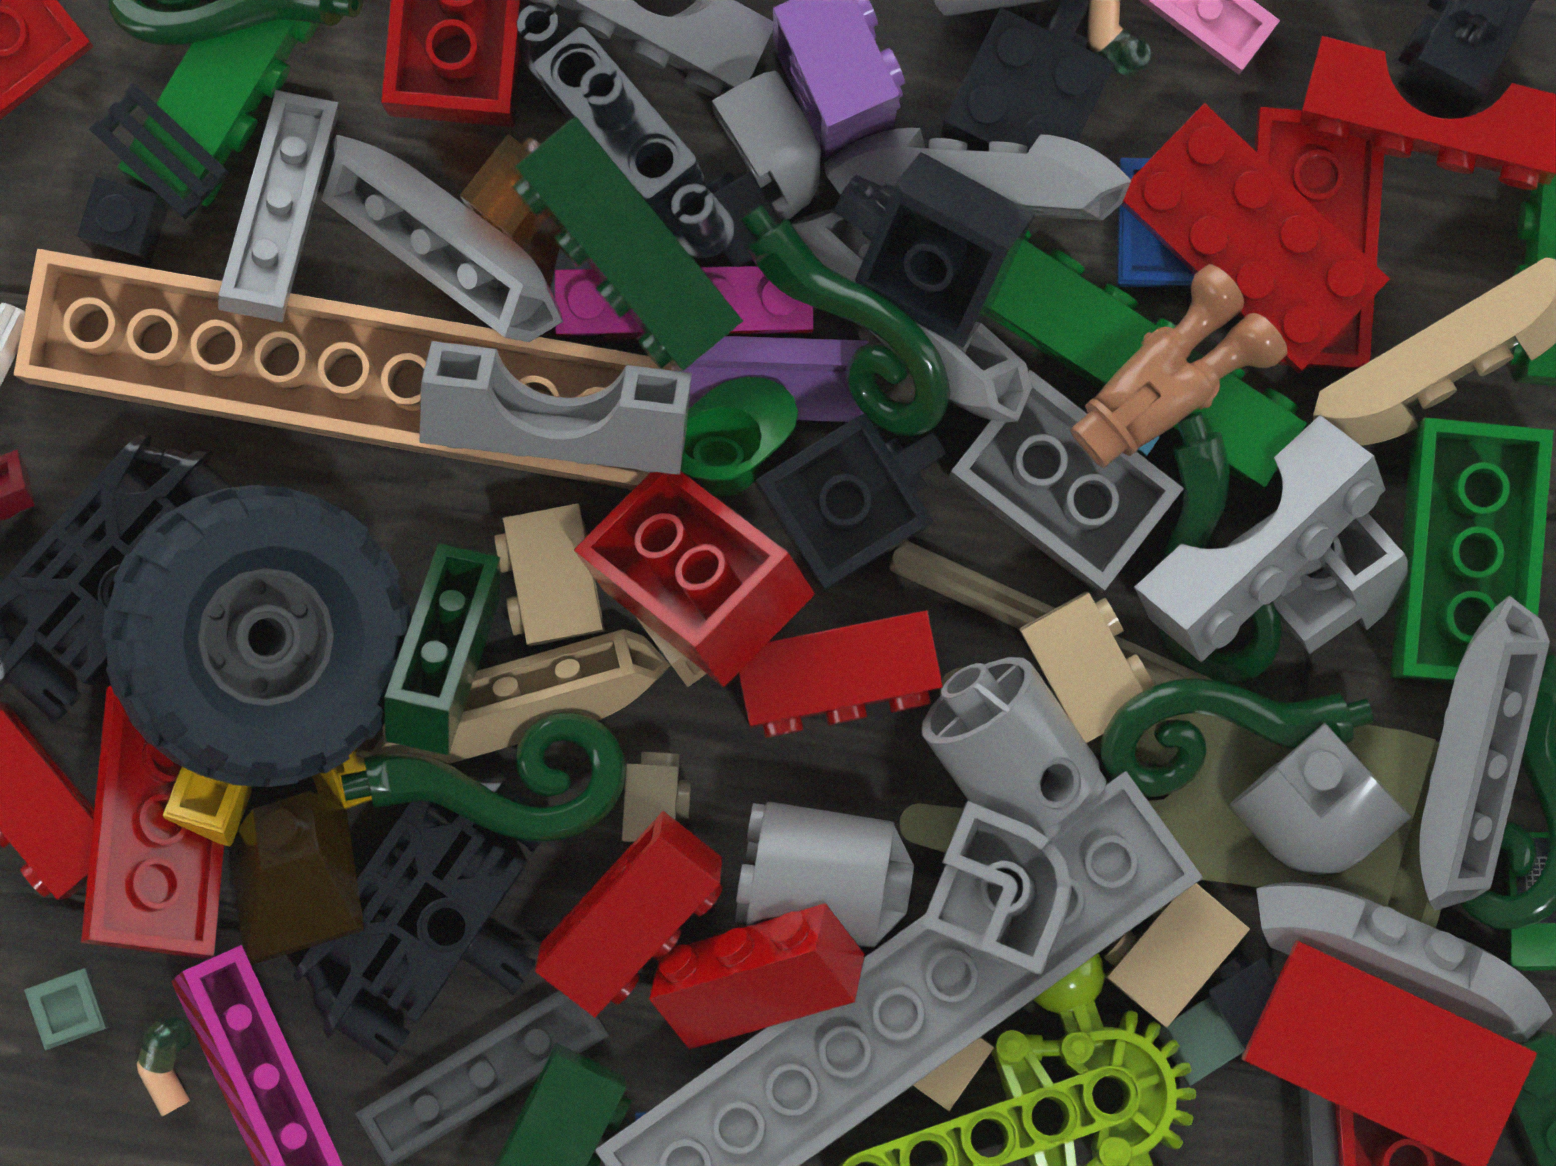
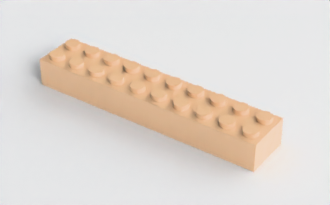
M37 249L13 374L28 384L634 490L650 473L638 469L597 464H579L572 461L531 456L521 457L507 453L466 448L455 449L441 445L419 443L421 382L431 341L497 349L503 364L518 381L542 394L562 398L584 397L600 392L620 376L626 365L660 369L649 356L537 337L531 342H524L505 338L491 328L290 293L282 323L218 310V294L222 281ZM670 363L662 368L675 371Z

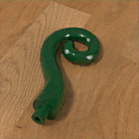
M108 0L113 20L128 35L137 40L157 45H181L200 42L273 20H298L333 26L338 24L343 16L357 17L363 6V0H217L191 8L201 0H156L158 6L163 9L158 10L144 5L142 0Z
M760 205L744 216L741 221L755 239L745 249L762 273L780 291L795 300L854 322L872 331L890 345L880 343L863 345L855 351L847 363L845 380L849 393L859 409L866 413L869 419L877 426L893 434L914 436L935 428L947 411L950 386L943 361L925 332L906 313L890 301L825 266L799 236L788 218L776 225L763 205ZM910 372L915 386L914 400L910 403H901L888 397L876 383L875 373L880 374L892 384H898L905 380Z
M1202 412L1189 414L1178 423L1183 441L1174 445L1172 450L1179 470L1182 487L1184 488L1183 504L1163 550L1160 563L1180 544L1205 549L1226 506L1230 469L1225 444L1221 433L1207 432ZM1273 601L1269 604H1263L1251 615L1254 623V632L1247 645L1232 652L1215 649L1202 662L1158 627L1166 647L1180 665L1212 680L1231 685L1247 682L1259 676L1270 666L1280 649L1282 637L1281 617Z
M1552 655L1546 656L1521 760L1523 769L1547 822L1550 842L1546 863L1537 881L1524 893L1507 896L1500 895L1489 889L1474 899L1460 903L1471 917L1495 929H1519L1542 921L1556 910V657ZM1507 820L1501 848L1507 850L1509 854V868L1513 875L1525 877L1533 870L1537 859L1536 843L1531 835L1519 824Z
M1200 678L1178 679L1150 687L1120 707L1104 730L1100 751L1103 766L1107 775L1112 780L1126 771L1145 797L1162 796L1180 790L1193 781L1204 765L1207 754L1205 737L1197 726L1188 720L1165 719L1194 713L1212 715L1232 722L1280 747L1295 749L1324 722L1344 744L1352 742L1354 738L1353 728L1373 723V713L1367 699L1346 703L1340 693L1295 703H1282L1221 681ZM1157 724L1154 729L1156 740L1163 747H1177V752L1173 759L1164 765L1155 767L1141 765L1135 756L1137 743L1149 728Z
M557 713L538 720L526 729L517 746L515 763L519 777L525 786L535 794L547 797L562 795L570 787V776L563 771L546 767L544 753L548 746L558 741H570L583 748L589 757L592 767L590 782L581 795L561 805L529 807L515 803L482 785L457 768L439 759L421 754L386 753L364 757L366 770L341 775L346 801L372 796L374 808L416 801L433 802L448 808L481 827L499 834L526 841L549 842L581 834L603 820L614 808L624 788L627 768L624 754L617 739L603 724L591 717L577 713Z

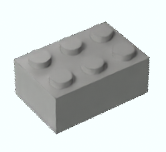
M1030 370L1028 373L1032 389L1018 422L991 420L952 469L948 479L1091 590L1100 594L1106 590L1184 488L1137 452L1131 456L1121 453L1105 468L1096 464L1070 432V428L1086 416L1087 413Z

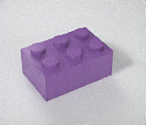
M789 0L773 8V49L801 110L813 128L824 161L862 138L879 132L893 130L897 109L901 108L899 98L903 96L900 86L905 84L904 76L892 50L888 48L880 52L875 42L876 34L873 27L878 25V21L870 0Z

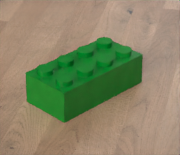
M1424 418L1417 422L1419 427L1411 431L1401 550L1406 555L1408 561V578L1396 603L1390 678L1454 684L1465 651L1475 632L1490 612L1508 596L1538 617L1554 430Z

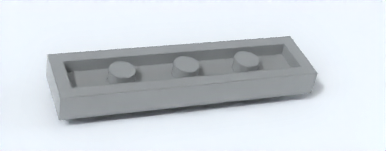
M276 90L218 294V310L283 323L338 119V102Z

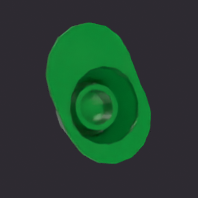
M745 376L725 381L710 390L688 409L687 430L680 471L715 498L733 497L746 491L756 480L762 462L778 449L794 431L798 417L794 396L783 385L762 377Z

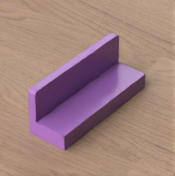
M725 336L688 368L681 371L692 373L689 408L710 390L725 381L745 376L762 377L783 385L794 396L798 410V422L848 423L863 414V412L855 404L848 390L845 380L847 363L855 351L868 344V341Z

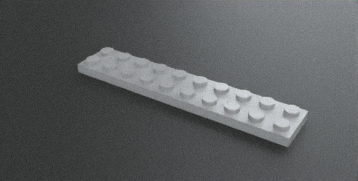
M1125 771L1107 784L1099 796L1087 803L1081 804L1076 810L1060 821L1061 829L1051 839L1067 863L1072 889L1067 914L1042 975L1030 972L922 927L921 924L925 917L923 915L864 958L854 1003L765 1028L595 1149V1151L606 1166H800L1203 879V877Z

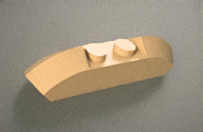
M1545 257L1322 389L1318 396L1313 421L1321 415L1360 446L1384 442L1419 427L1411 410L1412 406L1420 402L1423 409H1428L1444 401L1457 391L1453 382L1475 369L1479 376H1484L1497 370L1513 359L1514 356L1510 349L1519 343L1531 361L1537 358L1556 343V260Z
M622 629L482 669L476 672L449 756L386 742L385 723L373 739H366L358 747L356 756L364 758L386 753H412L436 758L449 764L519 744L526 729L538 720L552 714L577 713L591 717L596 721L612 715L643 694L671 665L644 636Z

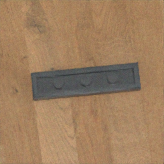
M557 991L355 1114L385 1165L394 1166L538 1079L555 1043L581 1053L610 1034L598 1015L594 1018L562 992Z

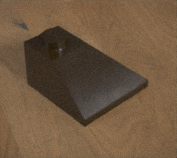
M311 791L252 809L238 828L234 841L229 847L242 945L250 964L261 963L365 931L347 809Z

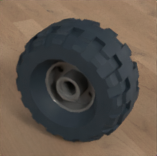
M251 485L225 488L192 498L180 507L165 513L145 530V535L130 554L125 555L113 579L115 584L108 609H104L102 638L105 639L108 661L106 670L114 695L119 698L130 718L129 721L144 739L171 761L198 775L233 785L259 787L295 784L299 780L313 775L327 773L349 760L350 757L348 755L366 739H373L385 723V694L411 622L410 605L405 604L397 580L401 576L388 552L383 551L367 532L369 529L347 511L337 508L320 497L290 488ZM257 622L260 636L256 645L251 648L248 642V633L253 623Z

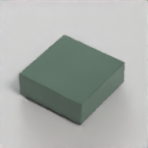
M89 967L24 990L45 1050L109 1028Z
M1208 996L1179 1013L1167 1028L1161 1025L1160 1033L1157 1036L1162 1044L1173 1039L1178 1042L1179 1049L1170 1057L1175 1065L1186 1062L1190 1064L1192 1071L1183 1076L1189 1086L1242 1053L1241 1048Z

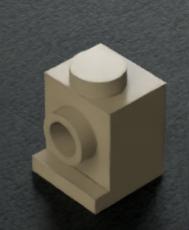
M641 752V764H627L622 841L634 842L662 811L675 820L677 818L689 819L691 781L679 780L680 754Z

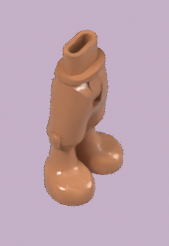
M1206 265L1195 274L1191 284L1192 304L1186 316L1175 328L1162 327L1152 333L1145 334L1144 340L1141 343L1142 347L1114 374L1096 397L1085 405L1088 414L1070 428L1073 438L1100 467L1105 468L1121 453L1127 456L1133 455L1137 452L1138 448L1175 426L1199 408L1201 410L1202 408L1210 407L1219 391V380L1235 369L1245 366L1269 368L1277 365L1287 355L1286 343L1275 326L1263 316L1251 313L1237 323L1225 338L1203 358L1192 363L1187 362L1186 359L1191 354V350L1212 332L1228 323L1243 309L1244 298L1239 287L1219 267Z

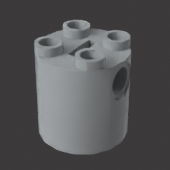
M1007 657L985 665L975 663L962 668L946 681L941 690V696L930 707L922 723V736L969 802L1029 825L1050 840L1060 831V821L1076 810L1081 804L1087 803L1099 796L1106 786V779L1099 769V761L1034 666L1025 658Z
M767 801L766 805L753 803L747 836L746 863H752L755 866L742 864L736 901L738 905L735 923L751 926L780 917L791 911H801L826 903L859 947L875 950V947L906 916L910 897L914 864L894 826L895 822Z

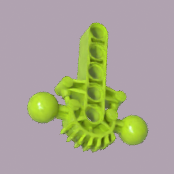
M1098 953L1033 999L1047 1011L1059 1014L1066 1035L1062 1036L1059 1040H1043L1042 1035H1023L1019 1031L1009 1030L997 1035L993 1039L991 1044L994 1049L991 1051V1054L995 1060L1007 1100L854 1153L845 1158L839 1166H855L861 1162L870 1163L873 1166H910V1152L921 1141L932 1142L939 1148L943 1158L942 1166H1001L1024 1157L1028 1158L1030 1166H1076L1074 1140L1092 1133L1091 1150L1093 1159L1085 1166H1153L1149 1151L1159 1142L1172 1149H1179L1183 1144L1180 1136L1169 1129L1171 1123L1180 1126H1190L1193 1122V1116L1188 1112L1176 1110L1177 1101L1195 1099L1196 1090L1189 1087L1177 1089L1175 1081L1176 1077L1185 1076L1192 1069L1188 1062L1172 1067L1167 1062L1166 1058L1176 1053L1180 1047L1176 1040H1169L1158 1049L1152 1044L1160 1033L1161 1026L1158 1023H1149L1144 1027L1140 1035L1135 1033L1138 1022L1136 1012H1125L1121 1018L1119 1028L1103 1026L1095 1004V999L1102 991L1105 978L1103 959ZM1043 1056H1057L1061 1065L1073 1077L1053 1083L1039 1061H1042ZM1103 1077L1116 1081L1123 1091L1122 1105L1113 1114L1103 1113L1093 1102V1088L1098 1080ZM1043 1098L1056 1102L1063 1112L1062 1126L1052 1136L1040 1133L1032 1123L1033 1107ZM981 1120L993 1121L999 1126L1003 1134L1001 1149L997 1154L989 1158L981 1156L971 1145L970 1136L972 1129Z

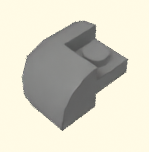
M770 71L749 79L712 100L713 114L747 166V173H751L780 222L788 218L792 223L795 218L809 207L819 186L821 149L811 124L781 76L776 71Z
M1275 512L1229 543L1228 547L1239 544L1257 534L1269 523ZM1369 513L1360 518H1355L1333 539L1331 546L1325 554L1317 560L1309 561L1287 582L1283 592L1273 601L1281 617V623L1288 628L1309 654L1356 621H1359L1368 630L1389 611L1401 595L1408 578V561L1403 551Z
M1325 722L1278 764L1275 763L1228 805L1231 811L1271 855L1291 870L1314 876L1341 873L1359 863L1411 818V815Z
M968 801L943 860L946 866L921 926L1005 962L1042 975L1067 914L1072 889L1067 863L1054 843L1029 825Z

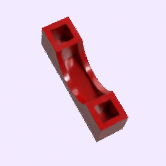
M1322 36L1300 118V123L1312 125L1311 134L1335 142H1347L1349 135L1374 141V150L1399 158H1410L1412 151L1437 157L1435 163L1437 166L1457 173L1472 174L1475 167L1499 172L1498 180L1500 182L1521 189L1535 190L1537 189L1538 182L1550 185L1556 174V94L1512 83L1498 101L1478 114L1458 119L1438 118L1417 110L1399 94L1389 75L1385 51Z

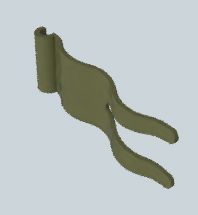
M962 668L949 671L941 680L942 686ZM1049 689V690L1052 692V694L1054 695V697L1056 698V700L1058 701V699H1057L1055 693L1053 692V690ZM1194 713L1165 719L1190 721L1200 729L1206 741L1207 754L1204 765L1195 779L1180 790L1164 795L1159 800L1148 801L1203 877L1201 880L1257 888L1267 884L1283 882L1327 885L1354 893L1436 928L1441 909L1434 911L1429 902L1423 882L1419 852L1421 821L1430 786V776L1434 769L1439 748V742H1436V739L1409 731L1373 725L1353 728V741L1345 745L1411 815V818L1359 863L1341 873L1314 876L1291 870L1271 855L1228 807L1235 798L1275 763L1278 764L1294 749L1280 747L1232 722L1212 715ZM1155 724L1138 741L1135 756L1139 762L1161 766L1173 759L1177 752V747H1163L1156 740L1154 729L1157 724ZM1103 734L1086 743L1093 753L1101 754L1100 744ZM921 803L910 805L903 811L899 820L901 834L909 842L947 853L965 808Z

